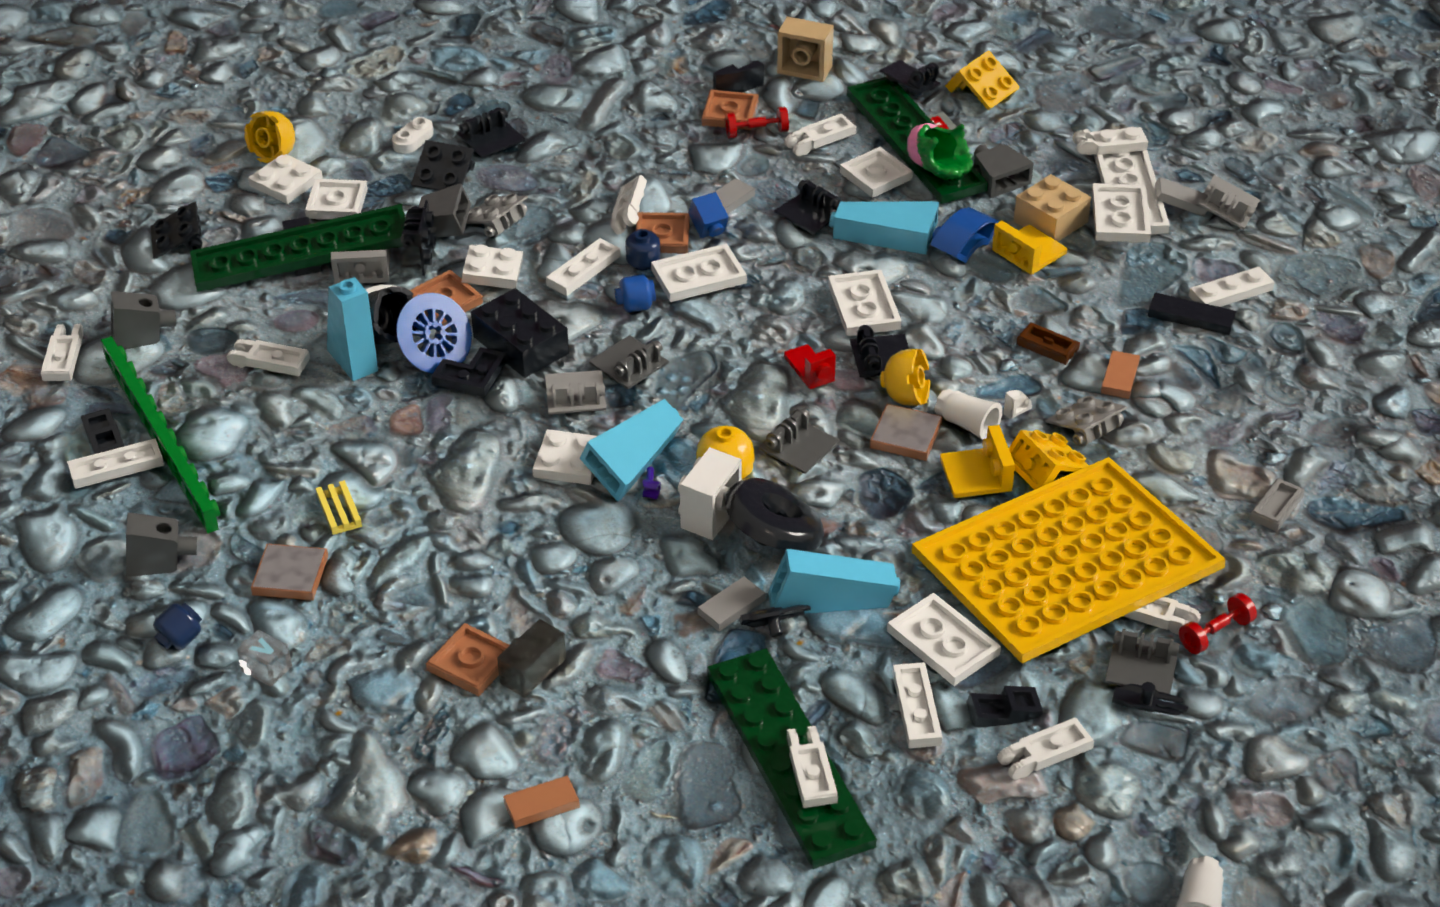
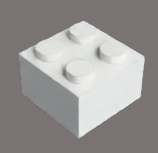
M710 447L702 457L696 459L693 469L687 476L684 475L678 485V492L680 493L678 514H680L682 529L710 540L716 537L730 518L725 508V496L730 487L742 480V459Z

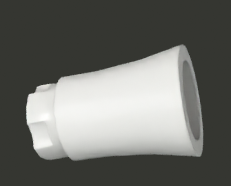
M948 389L943 390L937 397L935 413L943 416L946 421L964 428L983 440L987 439L988 426L1000 424L1002 405L998 402L983 400L960 391Z
M1204 856L1201 858L1194 857L1189 861L1187 870L1184 873L1183 886L1176 907H1222L1224 878L1223 869L1219 866L1218 860Z

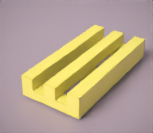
M345 480L340 481L338 487L329 484L327 485V490H323L322 487L316 488L317 498L332 535L362 527L361 518ZM342 494L353 522L349 523L338 495ZM326 498H332L342 525L337 526Z

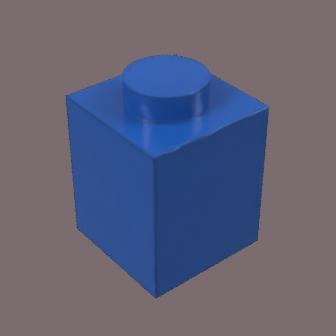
M717 192L692 199L688 214L700 238L716 237L725 232L729 216Z

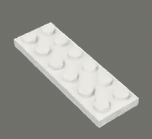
M1147 149L1144 151L1113 154H1094L1102 184L1146 185L1151 235L1168 234L1170 224L1163 202L1157 200L1156 178Z

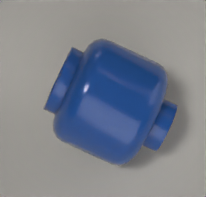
M642 274L622 278L619 282V288L614 289L617 305L622 304L623 309L627 313L648 310L652 306V302L656 301L653 280H648Z

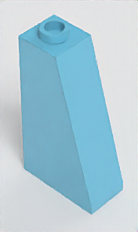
M840 202L836 212L832 211L829 226L833 228V239L926 255L933 232L938 223L939 202Z
M355 277L328 287L327 351L352 381L378 371L368 292Z
M663 399L588 441L580 460L618 502L675 437L684 419L666 399Z
M786 549L768 591L770 608L808 605L811 607V610L804 611L805 614L888 608L893 597L899 593L900 578L896 577L893 563Z

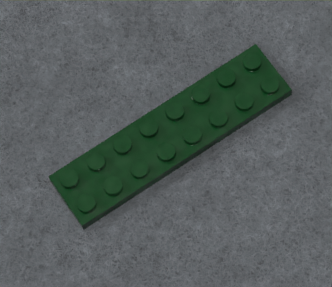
M886 77L847 87V97L941 204L987 191L988 182L973 166L962 178L942 180L911 160L907 151V139L911 130L915 126L924 123H934L898 83L891 82Z
M402 204L191 250L190 255L197 291L213 290L222 286L240 284L245 281L293 272L302 268L320 266L331 262V252L400 248L403 246L401 236L406 219Z
M765 648L707 666V676L812 869L876 848L877 839L828 754L827 758L838 795L837 803L803 808L790 759L787 730H796L800 745L809 744L807 740V727H810L811 724L768 649Z

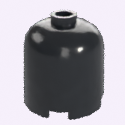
M392 286L368 294L375 344L398 343L396 332L397 320L405 304L413 298V293L404 287ZM412 326L413 331H419V329Z

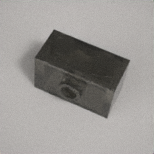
M539 619L520 637L515 638L510 646L497 657L500 684L525 698L566 660L565 633Z

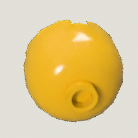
M262 111L249 117L252 119L250 123L245 125V141L250 153L255 152L260 157L256 158L259 162L270 163L278 156L288 155L295 144V131L292 123L286 116L275 111Z
M922 349L901 350L892 355L887 361L885 371H882L880 374V382L894 402L905 406H919L927 403L930 392V379L925 380L924 370H929V364Z
M728 425L717 426L709 429L700 438L696 449V459L702 457L710 447L742 459V479L752 472L755 461L753 443L743 430Z

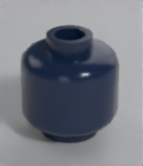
M639 229L628 235L625 241L626 260L629 265L637 270L651 269V262L660 260L659 237L646 229Z
M172 603L154 620L153 627L157 632L154 639L166 650L171 646L176 650H183L200 634L201 626L199 623L202 619L186 603L182 605Z

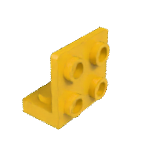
M989 50L959 70L945 85L950 93L958 88L964 90L966 87H969L987 110H991L1019 89V85Z
M1003 220L994 225L992 250L1030 275L1067 254V247L1032 225H1026L1020 230L1015 229Z
M1000 425L988 426L987 439H983V448L940 454V461L954 498L1012 491L1015 463Z
M1020 430L1009 447L1015 463V471L1034 490L1053 482L1060 471L1076 472L1089 465L1085 462L1086 458L1083 454L1073 450L1067 444L1068 440L1055 432L1047 434L1039 430Z

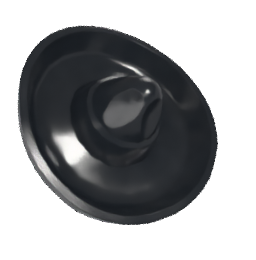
M746 478L736 482L727 491L725 508L730 519L744 534L756 540L760 545L782 550L793 549L800 551H810L821 546L824 537L821 519L805 502L782 486L763 478Z

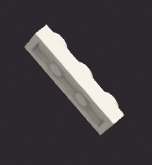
M599 238L546 277V285L568 296L620 258V248Z
M1255 267L1191 287L1189 297L1196 302L1222 307L1272 291L1275 282L1260 267Z
M156 438L67 461L75 489L164 466Z
M925 662L893 665L892 675L908 748L942 746L941 728Z

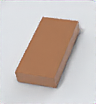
M1112 350L1102 383L1101 394L1129 399L1140 356Z
M568 775L503 796L505 807L515 828L580 808L579 798Z

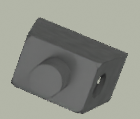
M1002 144L990 149L985 145H980L975 149L974 168L988 182L987 191L985 192L990 198L1031 184L1034 163L1008 145Z
M461 183L421 197L418 207L424 208L425 200H428L429 211L434 213V224L431 227V233H436V238L464 234L471 202Z
M111 292V336L117 346L122 345L124 350L157 344L160 341V327L176 326L175 310H160L157 296L152 294Z
M127 513L126 577L175 572L177 570L178 555H197V537L178 536V521L176 519Z

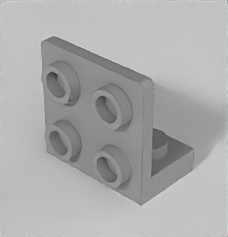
M391 250L331 252L334 285L353 277L360 283L376 284L389 282Z

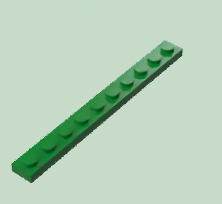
M112 336L101 339L106 363L151 439L156 438L162 458L208 534L219 530L216 517L220 516V510L215 499H209V492L205 482L198 481L199 477L194 464L187 463L188 458L182 445L177 446V438L173 429L166 428L167 422L163 412L156 411L157 406L152 394L147 395L143 379L141 377L136 378L137 373L132 361L127 362V355L123 346H117Z

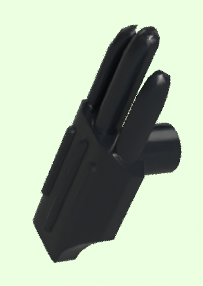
M796 605L786 608L771 607L742 614L739 620L741 625L753 628L768 625L771 637H777L783 634L781 620L802 616L805 614L804 611L811 610V607L808 605Z
M1145 682L1143 685L1130 683L1123 687H1115L1112 703L1125 707L1169 715H1180L1181 712L1188 710V706L1175 704L1182 703L1183 698L1160 693L1151 682Z

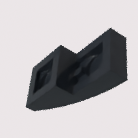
M759 60L741 68H737L732 64L713 72V90L745 92L764 85V64Z
M110 408L81 416L84 430L94 454L124 447Z
M1004 686L1001 694L970 693L966 701L974 727L1020 723L1040 717L1043 713L1035 687Z

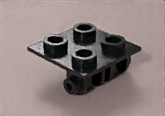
M898 60L879 71L885 74L889 81L900 83L907 87V90L914 95H923L941 84L936 81L940 71L939 66L933 62L917 70L904 61Z
M500 107L488 111V113L484 112L482 116L476 115V117L463 120L462 124L459 125L460 130L456 132L466 144L475 149L474 151L481 158L491 156L494 153L526 141L520 133L505 121L508 113L505 108L501 109Z
M426 140L411 186L437 191L460 183L463 186L467 172L469 170L473 171L475 167V161L471 160L475 149Z
M801 180L798 184L800 194L775 209L774 212L814 235L829 225L832 211L836 212L842 200L839 196L831 194L821 186L817 187L810 180Z
M425 200L424 208L413 206L408 209L401 236V243L404 247H419L422 276L426 274L427 265H432V249L436 247V233H431V227L434 224V213L429 211L428 200Z
M196 201L187 206L180 207L173 214L160 218L151 225L154 259L182 244L190 251L202 248L203 244L200 239L202 236L201 226L199 225L200 217L197 212Z
M861 325L857 331L856 338L850 339L860 378L880 376L881 372L885 371L886 363L892 355L901 350L909 349L905 334L874 337L873 329L868 325Z

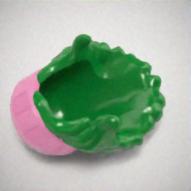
M924 123L915 126L911 130L907 139L909 157L914 163L922 166L942 180L962 178L972 169L973 165L972 154H970V149L964 139L965 131L963 124L958 125L953 130L937 127L931 123Z

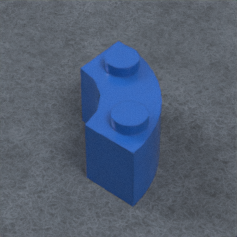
M961 208L942 226H938L934 230L930 245L967 263L977 248L982 245H989L994 235V225L1000 221L973 208Z

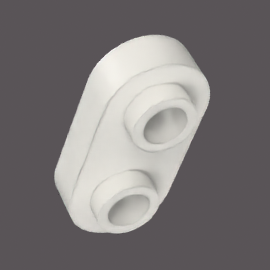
M424 117L414 118L393 135L392 144L394 151L408 154L417 150L426 140L433 136V123Z

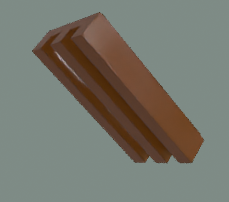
M1030 322L1017 336L1016 345L1066 365L1069 358L1072 359L1074 356V352L1077 353L1079 351L1080 342Z

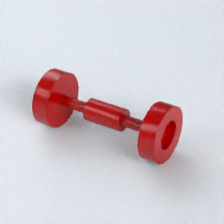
M778 107L776 112L777 118L766 119V117L748 118L744 122H736L734 112L726 113L725 128L728 139L736 138L737 127L748 126L750 129L766 127L767 124L777 123L780 133L788 132L789 116L787 108Z
M1243 593L1235 594L1227 601L1229 613H1222L1205 624V628L1192 621L1181 626L1179 629L1181 643L1192 654L1197 655L1203 652L1209 645L1206 634L1216 633L1229 625L1231 619H1234L1243 626L1256 619L1257 610L1253 601Z

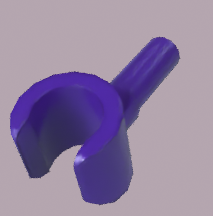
M650 466L646 471V479H643L644 490L642 497L658 499L661 482L654 481V468Z

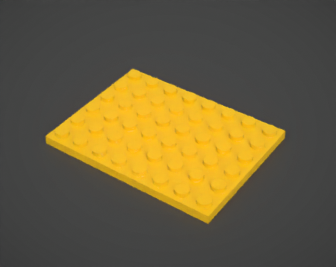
M1110 457L912 543V554L1022 664L1225 568L1226 561L1219 552Z

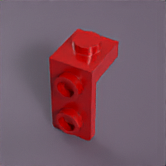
M806 344L784 352L786 361L809 389L835 381L836 355L831 349L815 353L810 345Z

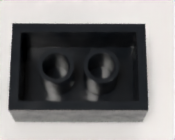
M516 288L471 311L473 337L487 349L505 352L507 354L506 364L524 378L569 354L568 328Z

